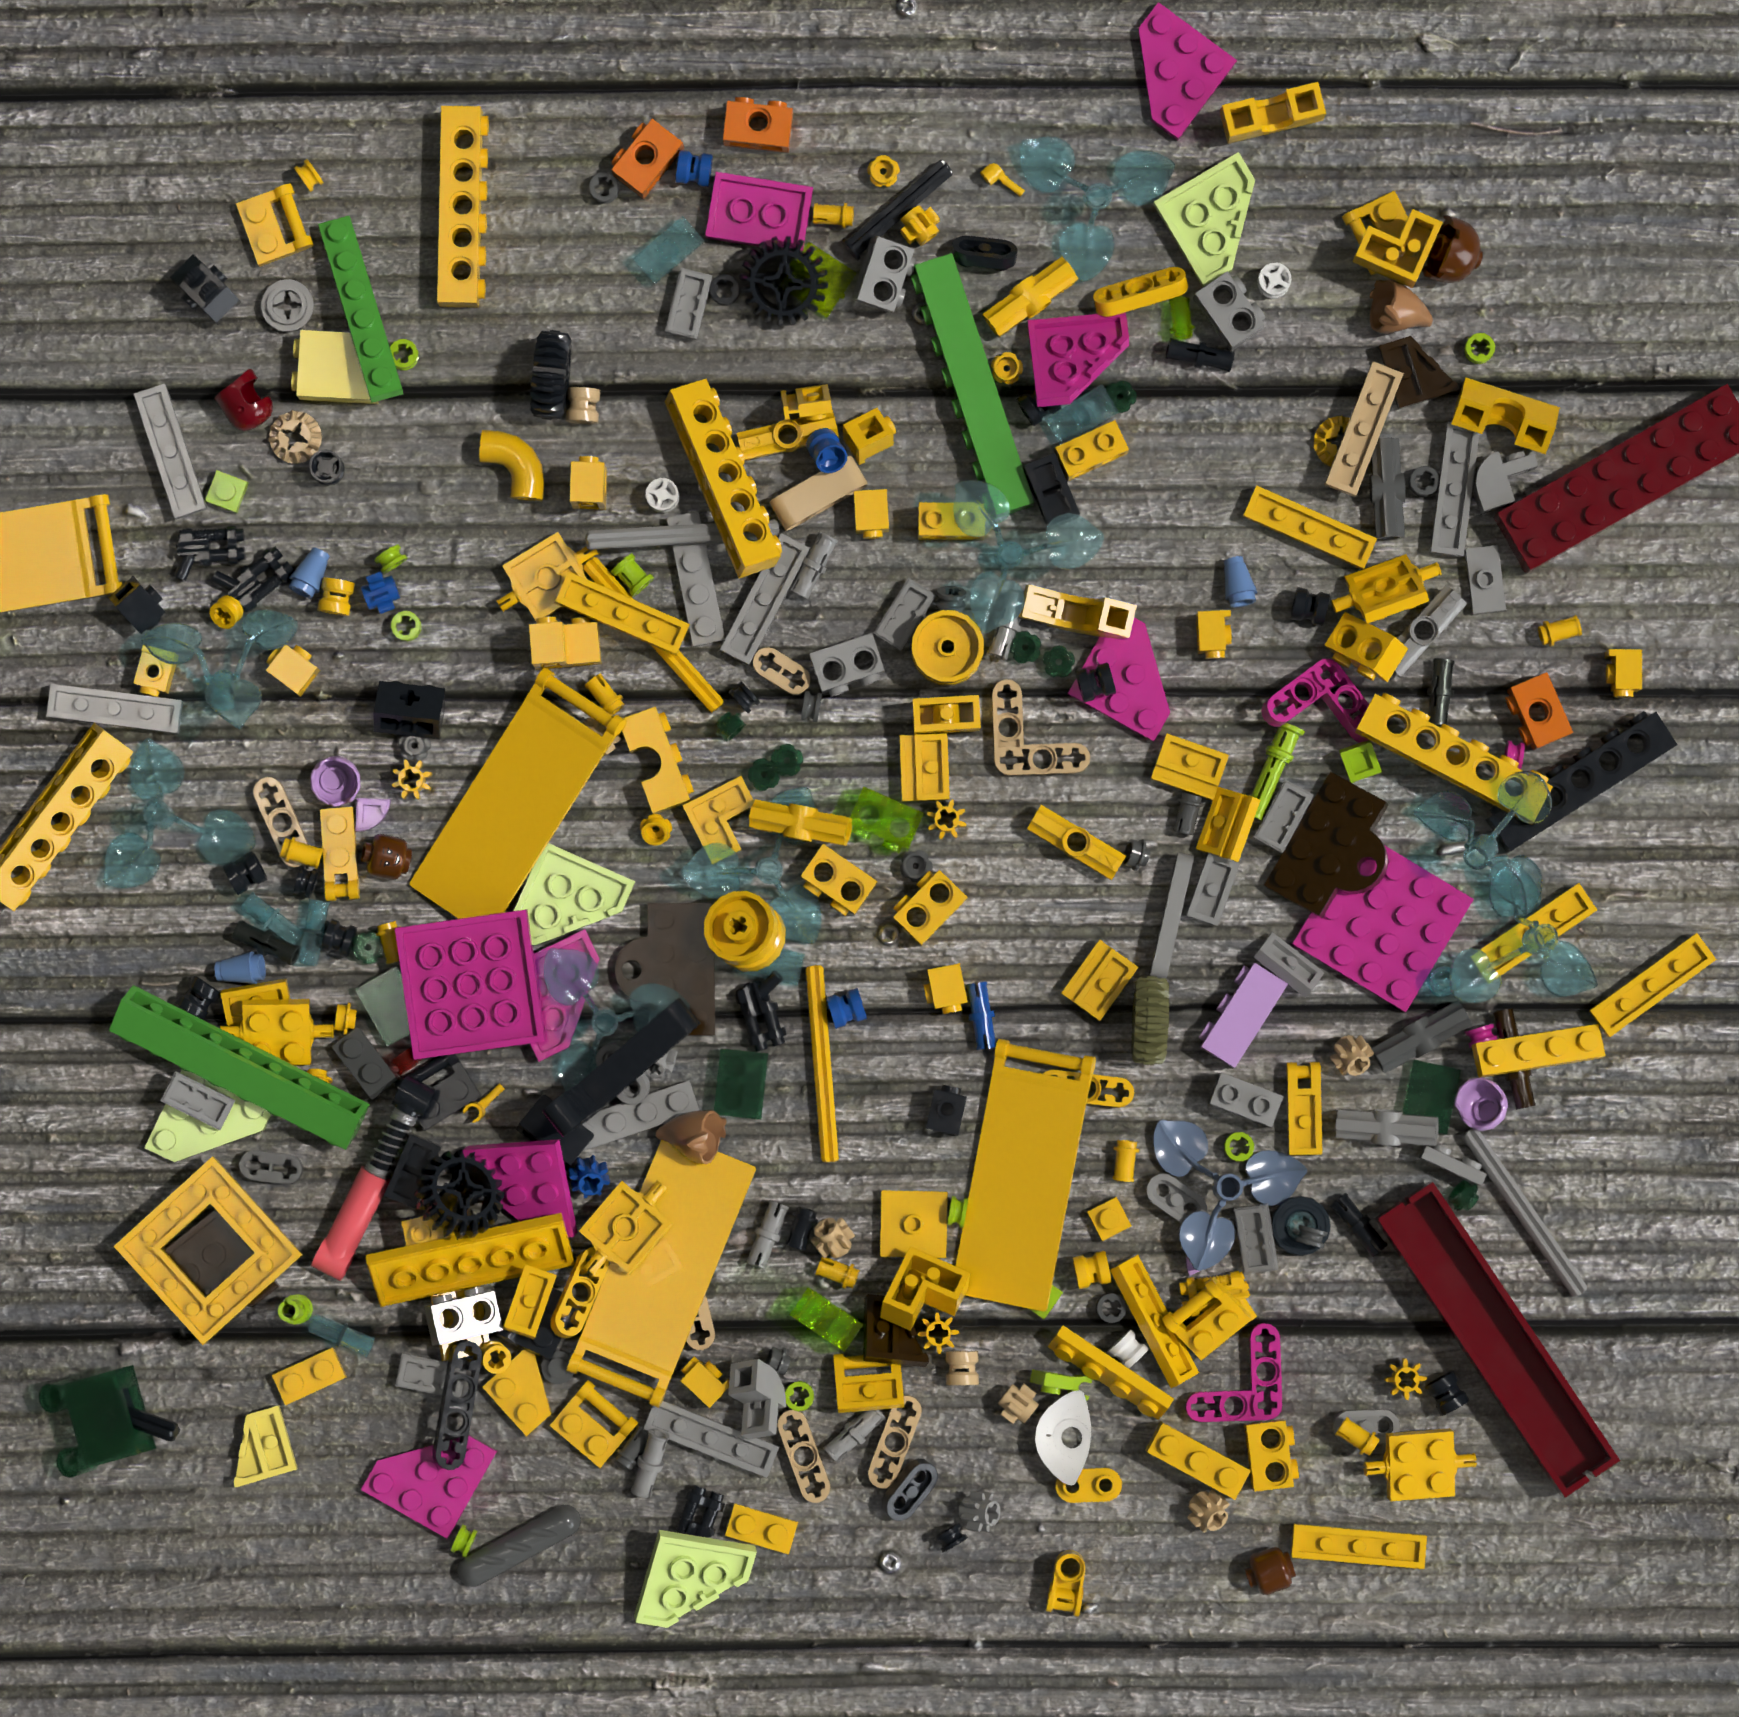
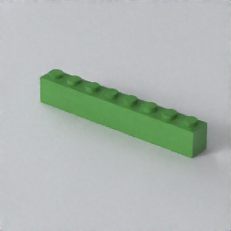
M950 253L914 265L915 274L911 275L910 278L916 295L922 293L925 305L920 308L926 326L932 324L936 335L931 338L936 357L942 355L946 368H942L941 373L946 387L952 386L956 399L951 400L957 419L963 417L967 429L961 431L966 449H973L977 460L972 462L977 481H984L987 490L986 493L982 494L987 512L993 511L995 518H999L1033 507L1034 500L953 254Z
M135 985L121 999L109 1029L110 1032L118 1035L121 1039L132 1042L148 1050L151 1054L178 1065L182 1070L192 1072L208 1080L212 1085L222 1087L236 1094L240 1099L251 1102L267 1110L270 1114L279 1116L297 1125L301 1130L309 1131L325 1139L329 1144L339 1146L345 1150L357 1135L370 1105Z

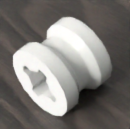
M1278 262L1265 265L1257 279V287L1260 293L1270 299H1278L1284 296L1292 281L1291 273L1285 265Z
M658 478L648 485L646 499L651 509L657 513L665 514L676 508L679 502V493L673 481L667 478Z
M1130 1329L1114 1343L1107 1353L1111 1357H1116L1127 1368H1130L1149 1348L1145 1344H1140L1135 1339V1333Z

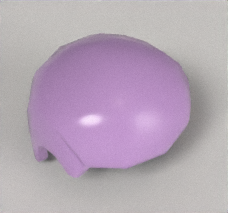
M331 756L322 759L311 772V790L319 801L334 807L351 803L361 787L360 773L355 764L347 758Z
M1483 1077L1472 1078L1462 1084L1454 1101L1462 1121L1468 1127L1478 1131L1494 1129L1505 1119L1508 1108L1504 1091L1495 1082Z

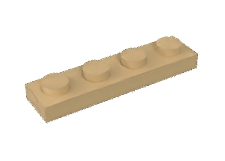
M1374 361L1371 363L1325 481V486L1353 497L1357 495L1404 373Z

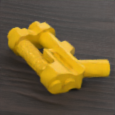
M1232 1271L1229 1275L1213 1276L1251 1314L1252 1320L1257 1317L1246 1300L1250 1293L1248 1291V1283L1244 1281L1245 1277L1242 1271ZM1195 1277L1186 1278V1282L1179 1283L1181 1296L1188 1295L1190 1300L1197 1294V1291L1206 1287L1205 1282L1212 1277L1195 1279ZM1215 1297L1212 1298L1198 1311L1191 1315V1317L1200 1316V1312H1205L1213 1304H1215L1218 1301V1299H1216Z

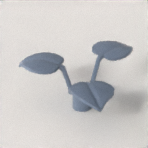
M1160 1120L1157 1122L1154 1130L1153 1148L1155 1157L1165 1172L1176 1177H1183L1188 1174L1193 1166L1197 1171L1214 1180L1212 1191L1219 1201L1213 1209L1211 1216L1203 1211L1194 1212L1184 1219L1179 1229L1181 1247L1193 1268L1197 1271L1208 1269L1220 1262L1228 1254L1234 1243L1235 1230L1233 1223L1226 1218H1217L1226 1201L1237 1199L1242 1194L1243 1187L1251 1184V1194L1258 1202L1262 1204L1268 1203L1269 1206L1279 1205L1292 1196L1307 1173V1168L1295 1158L1282 1152L1267 1150L1257 1152L1247 1160L1245 1169L1249 1176L1248 1179L1241 1181L1234 1174L1219 1176L1217 1173L1197 1163L1208 1152V1139L1200 1127L1186 1121Z

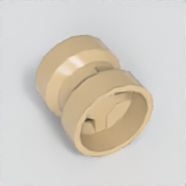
M569 387L567 399L571 403L570 408L566 411L565 421L575 424H598L599 413L596 411V403L600 401V390L587 387Z
M946 1351V1362L949 1364V1372L946 1374V1385H979V1374L975 1371V1364L978 1362V1351ZM969 1368V1371H956V1369Z

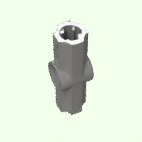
M1445 585L1397 638L1408 648L1394 671L1398 677H1401L1467 605L1463 598L1449 586ZM1424 622L1431 627L1432 635L1430 639L1420 640L1416 637L1414 632L1416 624Z
M1338 1109L1336 1138L1369 1140L1373 1144L1398 1146L1401 1143L1437 1145L1438 1117L1403 1114V1111L1374 1109L1373 1112Z

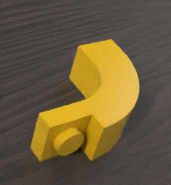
M1029 584L1025 587L1019 617L1066 631L1098 637L1125 639L1130 637L1137 605L1106 597L1100 599L1079 597Z

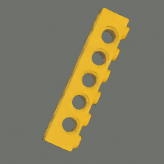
M441 106L437 303L439 307L479 308V299H485L486 283L485 279H480V266H486V246H480L481 233L486 234L487 214H481V201H487V181H482V168H488V148H482L483 136H488L489 117L483 116L481 106ZM467 134L474 138L473 144L467 149H460L456 146V141L461 135ZM462 167H468L473 170L472 177L466 182L458 181L455 178L457 170ZM465 199L472 202V209L467 214L455 212V205L458 201ZM461 232L469 233L472 236L470 244L466 247L456 246L454 239L457 234ZM459 265H467L471 268V273L468 278L458 280L453 276L455 268Z
M707 379L671 389L665 400L666 407L738 578L775 567L781 557V543L776 535H772L768 526V512L758 502L755 481L751 476H747L743 466V453L733 443L731 438L732 428L729 420L723 417L720 412V401L716 390L710 388ZM694 414L703 415L708 422L701 423L697 421ZM706 444H715L720 449V452L710 451ZM718 473L730 475L733 481H723ZM731 503H740L745 511H736ZM743 532L753 533L757 537V541L746 539Z
M1383 693L1382 696L1374 695L1355 731L1356 734L1530 825L1535 822L1553 786L1547 783L1549 779L1534 770H1531L1529 774L1517 768L1519 763L1514 759L1502 754L1498 758L1488 753L1489 747L1474 739L1469 743L1459 738L1460 732L1446 724H1442L1441 727L1429 722V715L1415 708L1410 712L1400 707L1401 701L1387 693ZM1390 718H1400L1405 724V730L1400 734L1390 732L1387 727V721ZM1421 733L1430 734L1434 738V747L1422 749L1417 744V736ZM1451 748L1459 749L1464 755L1463 763L1459 765L1451 764L1446 758L1447 750ZM1479 764H1488L1493 769V778L1490 780L1480 779L1476 774V767ZM1510 779L1520 781L1523 786L1522 794L1518 796L1510 795L1505 787L1506 781Z
M95 722L0 847V902L13 911L28 900L31 895V888L38 879H42L47 875L51 868L52 860L58 852L61 853L68 847L73 832L78 826H82L88 820L91 808L98 799L100 800L107 795L112 780L118 773L123 772L130 763V756L133 754V751ZM102 759L101 768L91 772L93 762ZM77 786H82V793L76 798H71L72 790ZM63 812L61 821L51 825L52 817L56 813ZM43 839L40 849L31 851L33 842ZM17 866H23L22 873L18 877L11 878L12 870Z

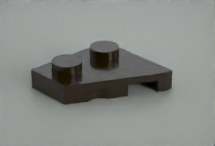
M1412 336L1378 347L1384 366L1404 373L1394 397L1398 410L1460 390L1459 384L1455 380L1453 381L1440 368V365L1422 350V347Z
M867 1294L864 1298L863 1361L926 1367L929 1363V1357L927 1353L923 1354L917 1342L916 1336L918 1334L914 1326L910 1331L880 1318L882 1302L885 1296Z

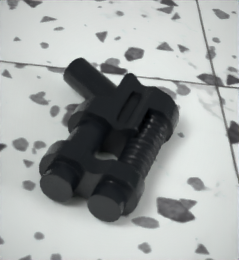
M230 525L227 528L193 530L192 528L180 530L179 540L176 543V553L182 558L174 577L186 581L194 562L201 561L207 567L211 566L212 562L229 561L230 565L239 564V561L246 560L245 547H238V542L245 540L244 529H237L236 525ZM227 540L228 548L211 549L210 541Z
M276 546L271 550L266 548L262 551L261 554L263 556L251 566L247 567L245 565L242 567L241 576L237 579L216 571L212 578V583L229 590L228 596L237 599L246 612L253 610L257 607V603L265 598L280 584H283V582L287 583L290 580V575L295 571L288 561L282 565L278 562L283 555ZM269 567H272L276 574L274 573L271 578L261 584L257 577Z
M775 970L763 982H749L743 986V989L737 990L734 995L737 1004H740L750 1036L748 1038L749 1045L754 1046L755 1052L768 1049L767 1041L771 1040L773 1047L785 1044L784 1036L787 1033L785 1027L781 1028L776 1013L779 1007L777 1002L772 1001L769 995L783 980V977ZM761 1014L764 1016L768 1032L761 1034L756 1016Z
M694 1485L692 1491H687L685 1497L687 1501L685 1507H683L684 1510H682L683 1513H681L677 1529H675L676 1533L707 1538L714 1536L716 1529L713 1526L719 1511L723 1512L725 1503L722 1502L724 1495L712 1491L710 1497L704 1496L706 1488ZM698 1504L706 1506L701 1523L692 1520L694 1519L693 1516Z

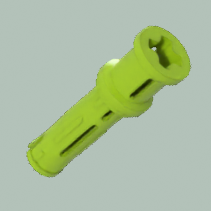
M1289 723L1278 727L1271 745H1267L1265 754L1268 757L1251 796L1261 800L1254 817L1263 821V816L1286 763L1290 764V761H1293L1294 756L1292 752L1298 738L1305 733L1304 730Z
M301 1294L288 1296L278 1307L279 1317L293 1325L308 1321L313 1313L312 1302L308 1297ZM294 1306L295 1314L291 1315L289 1313V1308H292Z

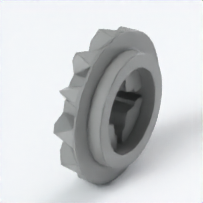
M291 279L279 280L270 285L265 291L261 301V310L267 323L274 329L290 333L291 331L302 329L312 319L314 309L313 298L308 288L302 283ZM286 293L289 294L292 303L302 305L291 310L290 319H287L283 309L274 308V306L285 303Z

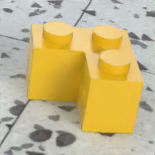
M1412 209L1399 238L1368 226L1352 262L1413 288L1443 222Z
M556 617L536 618V624H529L532 665L536 670L545 667L552 669L602 664L599 625L597 622H591V618H572L571 624L564 625L563 622H558Z
M910 1246L882 1302L880 1318L911 1331L924 1303L955 1317L968 1290L971 1273Z

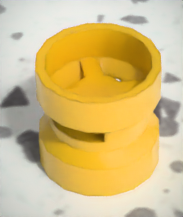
M323 577L321 588L324 592L323 597L318 602L317 610L329 614L349 616L351 605L348 601L349 596L354 592L355 583ZM330 593H331V594H336V595H342L343 597L335 596V595H330Z
M1105 1251L1095 1252L1092 1257L1087 1258L1083 1255L1072 1257L1079 1289L1088 1288L1091 1283L1099 1282L1102 1285L1112 1283Z

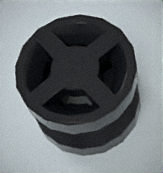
M331 919L321 950L327 952L335 950L339 952L340 956L348 958L358 927L352 925L345 927L339 921Z

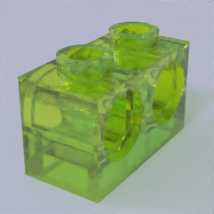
M863 786L850 816L853 827L851 833L866 840H870L871 835L884 840L881 846L900 854L901 849L909 850L924 813ZM872 806L878 810L879 818L875 823L865 824L862 822L860 812L864 807ZM898 819L906 821L910 829L908 834L901 838L895 837L890 831V825Z
M809 1286L789 1314L843 1352L846 1351L863 1326L862 1322Z

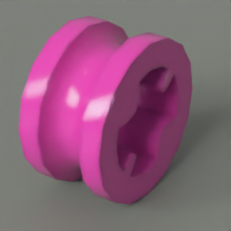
M1508 740L1505 747L1504 755L1519 763L1517 768L1519 769L1522 768L1525 743L1520 742L1519 745H1514L1512 741Z
M1494 1024L1465 1031V1035L1471 1039L1470 1043H1468L1469 1048L1475 1043L1497 1040V1035L1492 1033Z

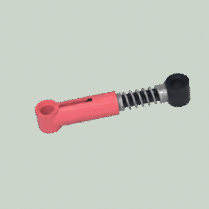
M409 1075L405 1076L392 1101V1104L395 1106L390 1116L392 1120L390 1124H386L388 1128L386 1132H382L384 1136L382 1140H378L380 1144L378 1148H374L376 1152L374 1156H370L371 1162H367L366 1167L361 1166L327 1237L321 1243L312 1261L311 1267L339 1281L343 1279L353 1261L355 1251L390 1183L388 1178L392 1172L390 1167L396 1164L394 1159L400 1156L398 1151L404 1148L402 1143L408 1140L406 1135L412 1132L410 1127L415 1126L414 1124H416L417 1119H422L436 1094L437 1090Z

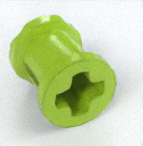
M632 553L626 556L611 571L614 577L618 576L630 589L629 594L632 597L638 595L654 580L652 574L647 575L636 563L635 556Z

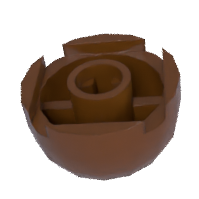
M1444 215L1445 221L1442 223L1428 254L1427 266H1423L1422 272L1425 277L1440 282L1455 283L1465 279L1474 269L1480 266L1483 252L1481 251L1479 236L1469 223Z

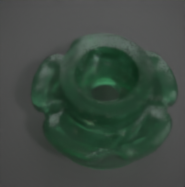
M1127 381L1112 382L1105 389L1106 397L1104 401L1110 410L1115 409L1118 413H1124L1129 411L1130 406L1136 402V391L1132 389V385ZM1122 394L1123 399L1119 400L1117 395Z
M1028 631L1017 633L1010 647L1013 659L1022 664H1025L1027 661L1034 662L1040 656L1039 648L1041 647V641L1036 635H1031ZM1024 644L1028 645V650L1026 651L1022 649Z
M1060 645L1052 647L1051 651H1046L1042 659L1045 665V672L1051 677L1059 676L1064 678L1072 672V666L1075 664L1073 653L1068 652L1066 647ZM1061 659L1062 664L1057 665L1055 661Z
M727 712L715 724L718 727L716 735L718 737L721 736L726 742L738 735L746 725L740 718L742 714L736 713L733 715L731 712Z
M783 744L780 746V749L774 750L771 755L774 771L780 776L796 775L801 770L800 765L803 763L801 751L796 750L791 744ZM786 757L790 758V763L788 764L784 762Z
M765 758L757 759L753 762V767L748 770V779L750 782H753V786L757 790L766 791L768 788H774L780 780L778 775L780 772L779 766L772 760L767 761ZM763 771L767 772V777L765 778L761 776Z
M375 932L360 933L354 938L352 953L357 960H362L365 964H373L377 961L378 957L383 956L384 950L380 936H376ZM367 944L371 945V950L369 951L365 949Z
M1463 1180L1454 1187L1448 1200L1454 1204L1453 1206L1456 1211L1462 1209L1467 1211L1477 1203L1479 1195L1476 1194L1478 1186L1476 1184L1472 1186L1468 1181Z

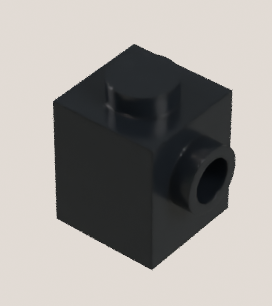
M134 576L108 597L140 634L145 630H151L156 627L162 619L161 616L166 613L159 604L163 598L151 585L144 588Z
M942 1085L941 1091L934 1089L926 1129L959 1135L967 1096L960 1095L961 1088Z

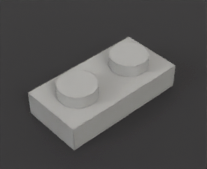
M1208 853L1186 916L1218 927L1240 864Z
M1273 932L1254 956L1265 968L1272 971L1305 998L1324 974L1321 969Z
M1439 1144L1432 1146V1148L1423 1146L1418 1158L1475 1185L1482 1186L1487 1176L1486 1173L1480 1171L1482 1164L1467 1157H1464L1462 1162L1450 1157L1452 1150Z

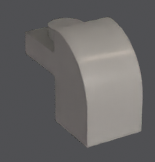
M1497 451L1481 463L1475 472L1473 481V494L1480 515L1512 505L1515 502L1508 478L1535 470L1538 467V463L1534 453L1526 456L1524 451H1520L1506 456L1507 462L1503 463L1500 453Z
M759 1359L732 1363L730 1366L728 1395L743 1403L741 1435L747 1439L776 1435L778 1409L786 1408L785 1390L779 1375L770 1365Z

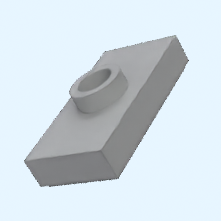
M680 268L665 333L693 340L698 339L713 275Z
M1498 545L1465 549L1472 615L1506 611Z
M908 578L873 634L897 650L902 651L936 598V595Z
M1285 779L1253 838L1283 853L1314 795Z
M174 1071L160 1099L161 1102L218 1130H221L235 1102L234 1099L177 1071Z
M1268 1203L1234 1208L1244 1274L1279 1269Z
M402 1353L395 1386L442 1396L448 1362ZM463 1365L462 1369L455 1367L454 1373L466 1374L465 1365ZM458 1379L452 1385V1393L457 1398L462 1397L465 1379Z

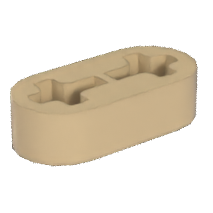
M770 647L762 648L755 654L753 667L756 673L791 695H801L809 689L811 683L808 670L797 662ZM770 654L774 655V663L781 667L779 673L772 668H768L766 672L761 670L762 663L759 661L760 657L767 658ZM785 670L792 675L797 674L799 671L803 674L801 679L805 684L802 687L797 685L792 689L789 687L790 680L782 674Z
M706 1294L698 1311L699 1316L696 1317L695 1321L700 1320L702 1329L705 1331L709 1330L710 1336L705 1338V1344L699 1345L698 1340H692L691 1334L696 1332L694 1323L687 1338V1343L696 1350L709 1348L715 1339V1329Z

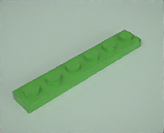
M350 215L319 223L320 235L371 403L402 395L401 382Z

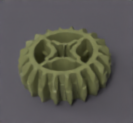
M1157 976L1139 977L1135 982L1133 994L1132 1059L1135 1063L1143 1065L1162 1064L1167 1054L1169 983L1166 978H1157Z

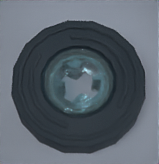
M1303 1196L1289 1198L1279 1204L1273 1213L1271 1224L1274 1240L1287 1253L1298 1256L1312 1254L1319 1250L1320 1247L1295 1241V1238L1301 1232L1298 1235L1293 1232L1295 1224L1292 1221L1296 1217H1299V1220L1305 1217L1309 1221L1306 1227L1328 1232L1327 1236L1322 1239V1243L1325 1244L1331 1228L1329 1215L1323 1205L1312 1198Z

